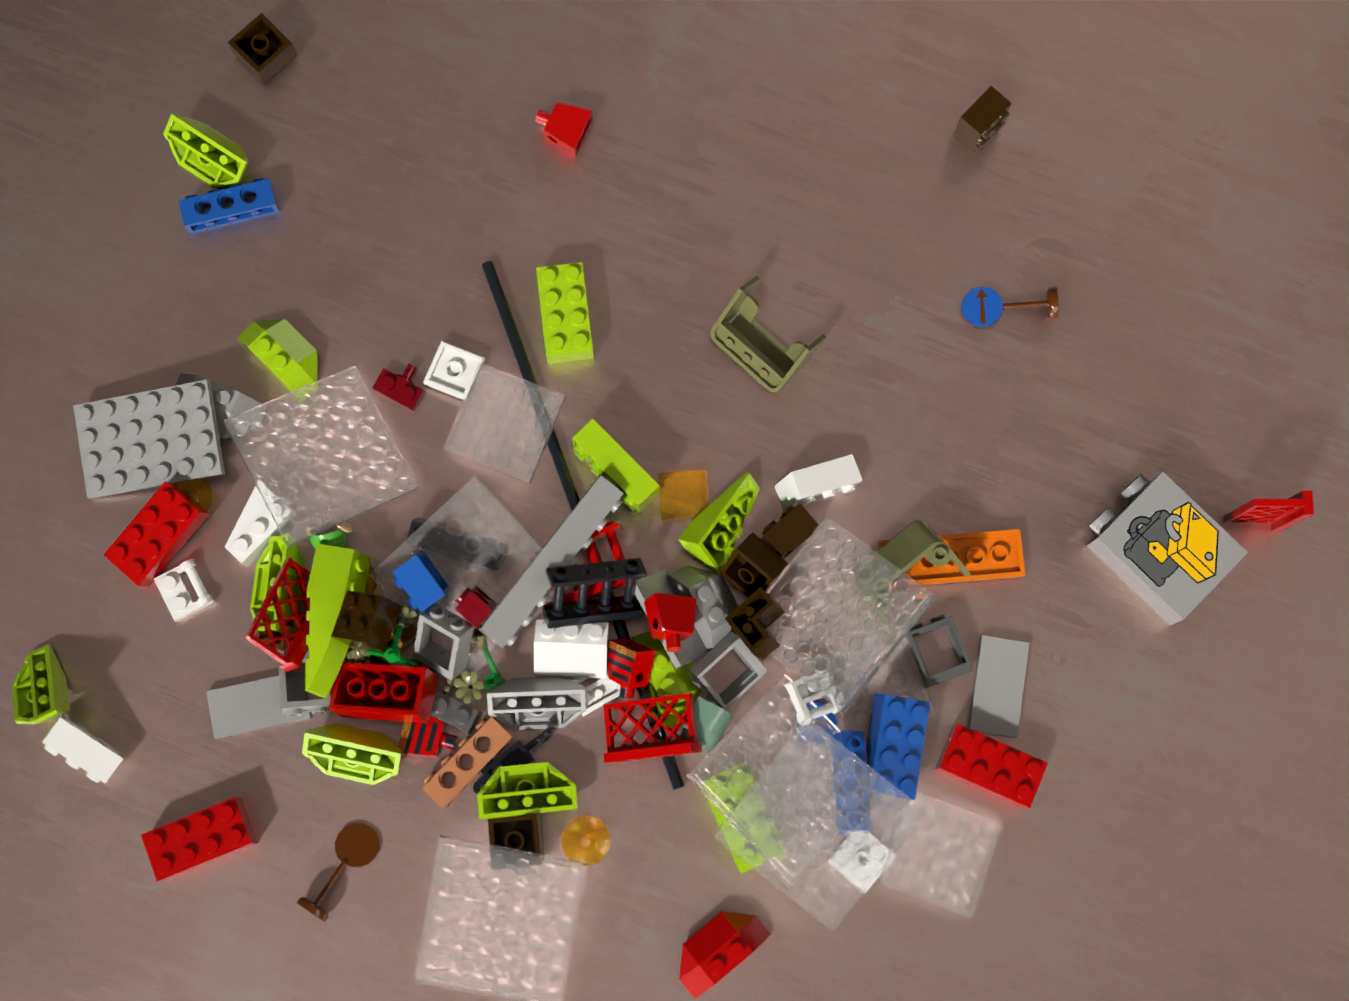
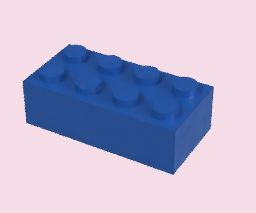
M882 693L874 694L866 742L870 793L915 800L931 702Z

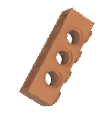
M493 717L489 720L484 718L476 726L478 731L472 737L469 735L465 737L458 745L461 749L455 755L450 753L441 762L443 767L437 773L435 771L431 772L424 780L426 785L423 789L443 809H446L481 773V770L489 765L514 739ZM482 737L490 739L491 744L487 750H480L478 748V741ZM467 754L471 755L473 758L472 766L463 768L461 766V758ZM453 772L456 776V781L453 785L446 786L443 778L445 774Z

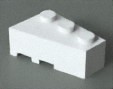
M851 454L793 471L774 487L785 511L790 505L796 507L800 503L802 506H806L819 499H829L841 491L843 494L855 490V485L863 479L854 456Z
M258 480L225 548L243 565L249 567L267 547L270 537L279 536L298 516L263 482Z
M65 713L60 715L42 741L45 744L44 749L55 756L58 753L67 758L65 762L77 770L81 767L88 772L86 776L94 782L99 783L101 780L106 783L123 760L124 755L100 738H96L88 733L87 729L82 725L78 726L67 719L69 716Z

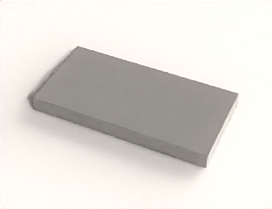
M666 569L635 580L634 594L645 614L644 601L655 592L677 595L667 577L668 572ZM695 627L693 634L684 641H681L680 651L668 652L666 650L676 669L704 657L708 653ZM660 639L663 647L666 650V640Z
M981 635L968 728L981 733L1017 738L1030 643Z
M301 670L285 674L287 702L308 700V694L305 691L304 672ZM279 675L206 691L214 739L312 718L311 712H303L301 716L288 717L287 714H282Z

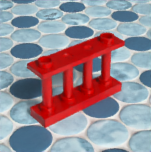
M609 521L600 531L593 532L590 536L593 538V541L586 548L591 563L601 562L594 541L606 536L615 560H625L615 533L623 530L622 524ZM536 556L529 558L530 562H532ZM626 580L612 581L611 590L625 585ZM602 582L593 583L588 586L587 600L601 595ZM575 585L573 588L574 592L569 594L564 592L563 603L577 601L579 585ZM551 588L553 594L551 597L552 601L547 602L546 605L553 604L555 588Z

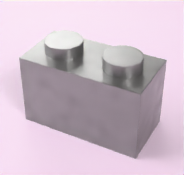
M436 690L431 716L471 735L481 712Z

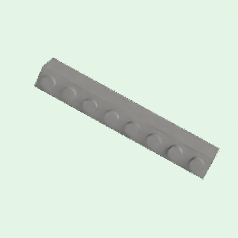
M602 475L599 476L478 630L501 648L505 647L506 644L511 646L519 636L516 633L521 625L526 627L534 617L531 612L536 605L541 607L549 597L546 593L551 586L546 575V568L574 565L579 559L576 554L581 548L586 550L591 544L593 538L590 536L595 530L600 531L608 521L605 517L610 510L614 513L623 501L620 498L624 493Z

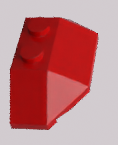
M720 912L683 943L679 980L696 999L751 955L771 934L756 915Z

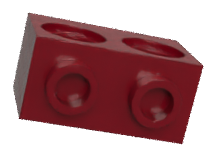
M476 585L472 590L467 587L455 600L459 605L454 610L477 629L498 604Z

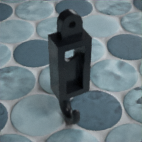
M548 727L525 745L521 740H518L481 770L483 776L474 783V792L478 794L480 791L479 786L483 787L492 776V770L496 766L503 767L532 763L535 758L531 753L553 736L554 728Z

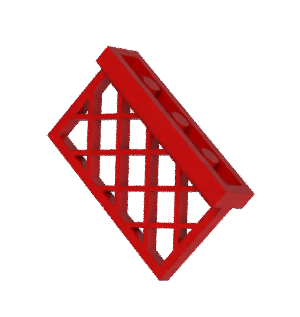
M1303 490L1288 499H1253L1223 516L1224 523H1265L1271 525V532H1281L1314 515L1313 491Z
M290 557L285 559L245 636V639L280 662L279 667L286 672L300 667L309 649L308 645H306V635H309L310 621H306L307 611H310V598H307V588L305 582H309L310 572ZM289 567L296 572L297 581H289L287 574ZM299 584L302 597L294 598L291 585ZM279 587H285L288 600L279 601L277 594ZM303 600L306 610L304 614L298 615L295 602ZM289 603L292 617L284 618L281 609L282 604ZM274 606L278 620L269 621L267 609ZM285 621H294L296 628L294 634L288 635ZM279 623L282 637H273L271 624ZM264 626L267 640L264 641L255 636L258 627ZM275 641H284L286 650L283 655L277 651Z
M693 693L603 705L607 753H603L604 763L627 762L702 752V744L697 742ZM685 699L686 710L681 715L674 707L679 700ZM659 702L667 708L660 718L652 711ZM637 705L645 711L639 721L631 715V712ZM618 708L623 713L618 723L612 720L611 709ZM670 712L679 719L672 729L664 722ZM649 715L657 721L651 732L642 725ZM627 718L635 724L630 734L621 728ZM682 723L688 727L689 738L683 739L676 733ZM660 726L669 732L662 742L654 736ZM639 729L647 735L642 744L633 739ZM617 732H620L626 738L620 747H615L614 737Z

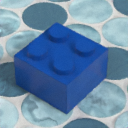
M424 550L393 571L395 575L393 580L400 589L404 588L409 595L407 599L414 609H419L421 612L452 590Z

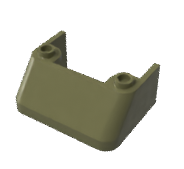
M757 275L737 290L711 328L710 335L715 344L770 392H778L811 359L826 339V336L824 334L821 335L809 346L803 342H795L788 349L755 320L760 308L758 302L750 293L761 279Z
M922 520L911 522L855 567L851 573L852 584L895 636L899 634V631L885 615L893 607L895 601L894 595L888 586L922 558L926 557L935 566H943L951 561L961 574L966 577L972 575L951 548Z

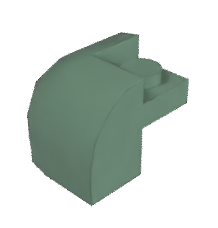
M698 697L694 705L697 742H701L702 752L714 748L719 743L733 715L721 707ZM684 725L679 735L683 739L689 738V730L686 725Z

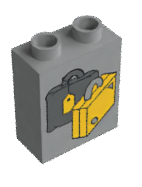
M1161 472L1151 481L1142 474H1139L1121 492L1129 503L1118 514L1108 506L1089 525L1097 535L1087 547L1168 625H1173L1184 620L1248 552L1164 472Z

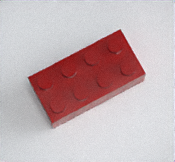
M165 481L104 553V556L137 586L149 587L154 582V578L159 576L210 513L176 483Z
M343 662L334 682L328 709L346 718L429 724L439 676L424 667Z
M957 723L951 728L935 770L1023 809H1029L1048 763Z
M233 797L141 834L157 882L169 880L258 844L240 797Z

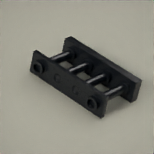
M641 558L546 568V575L550 586L555 588L553 604L543 605L542 613L548 629L642 617V607L636 595H634L636 578L647 577V572ZM626 580L624 596L611 597L612 581ZM602 582L601 599L587 600L588 584ZM579 585L577 601L563 603L565 586Z

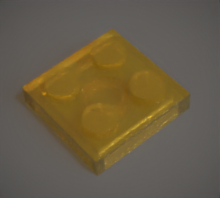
M705 470L658 473L661 521L694 519L708 507Z

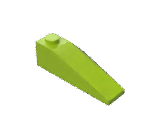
M746 472L694 518L678 539L690 556L717 574H721L720 570L736 550L733 546L737 536H741L744 528L741 526L745 516L751 513L760 487L750 473Z

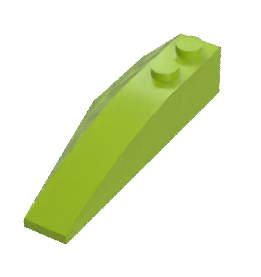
M317 544L308 582L307 598H310V611H307L306 621H310L309 635H306L309 657L306 658L305 691L322 698H327L349 648V645L331 637L347 590L365 593L372 558L354 549Z

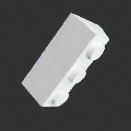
M536 619L534 675L607 679L608 640H610L609 623L599 622L548 629L545 620Z

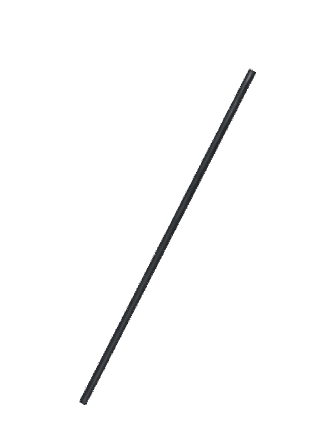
M487 261L482 264L485 276L572 511L580 501L493 261ZM594 541V544H595V547H596V549H597V552H598V555H599V557H600V560H601V562H603L602 559H601L599 550H598V548H597L596 542ZM611 590V597H615L613 590ZM624 619L612 621L618 639H631ZM648 685L636 688L640 699L652 698ZM655 706L652 711L659 717L658 711ZM649 715L647 719L652 730L657 721ZM662 726L654 735L661 742L667 737ZM674 756L662 757L673 790L684 787L685 785Z

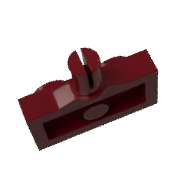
M409 363L402 375L394 374L383 368L372 387L373 390L412 411H415L425 393V390L414 385L410 380L417 368Z

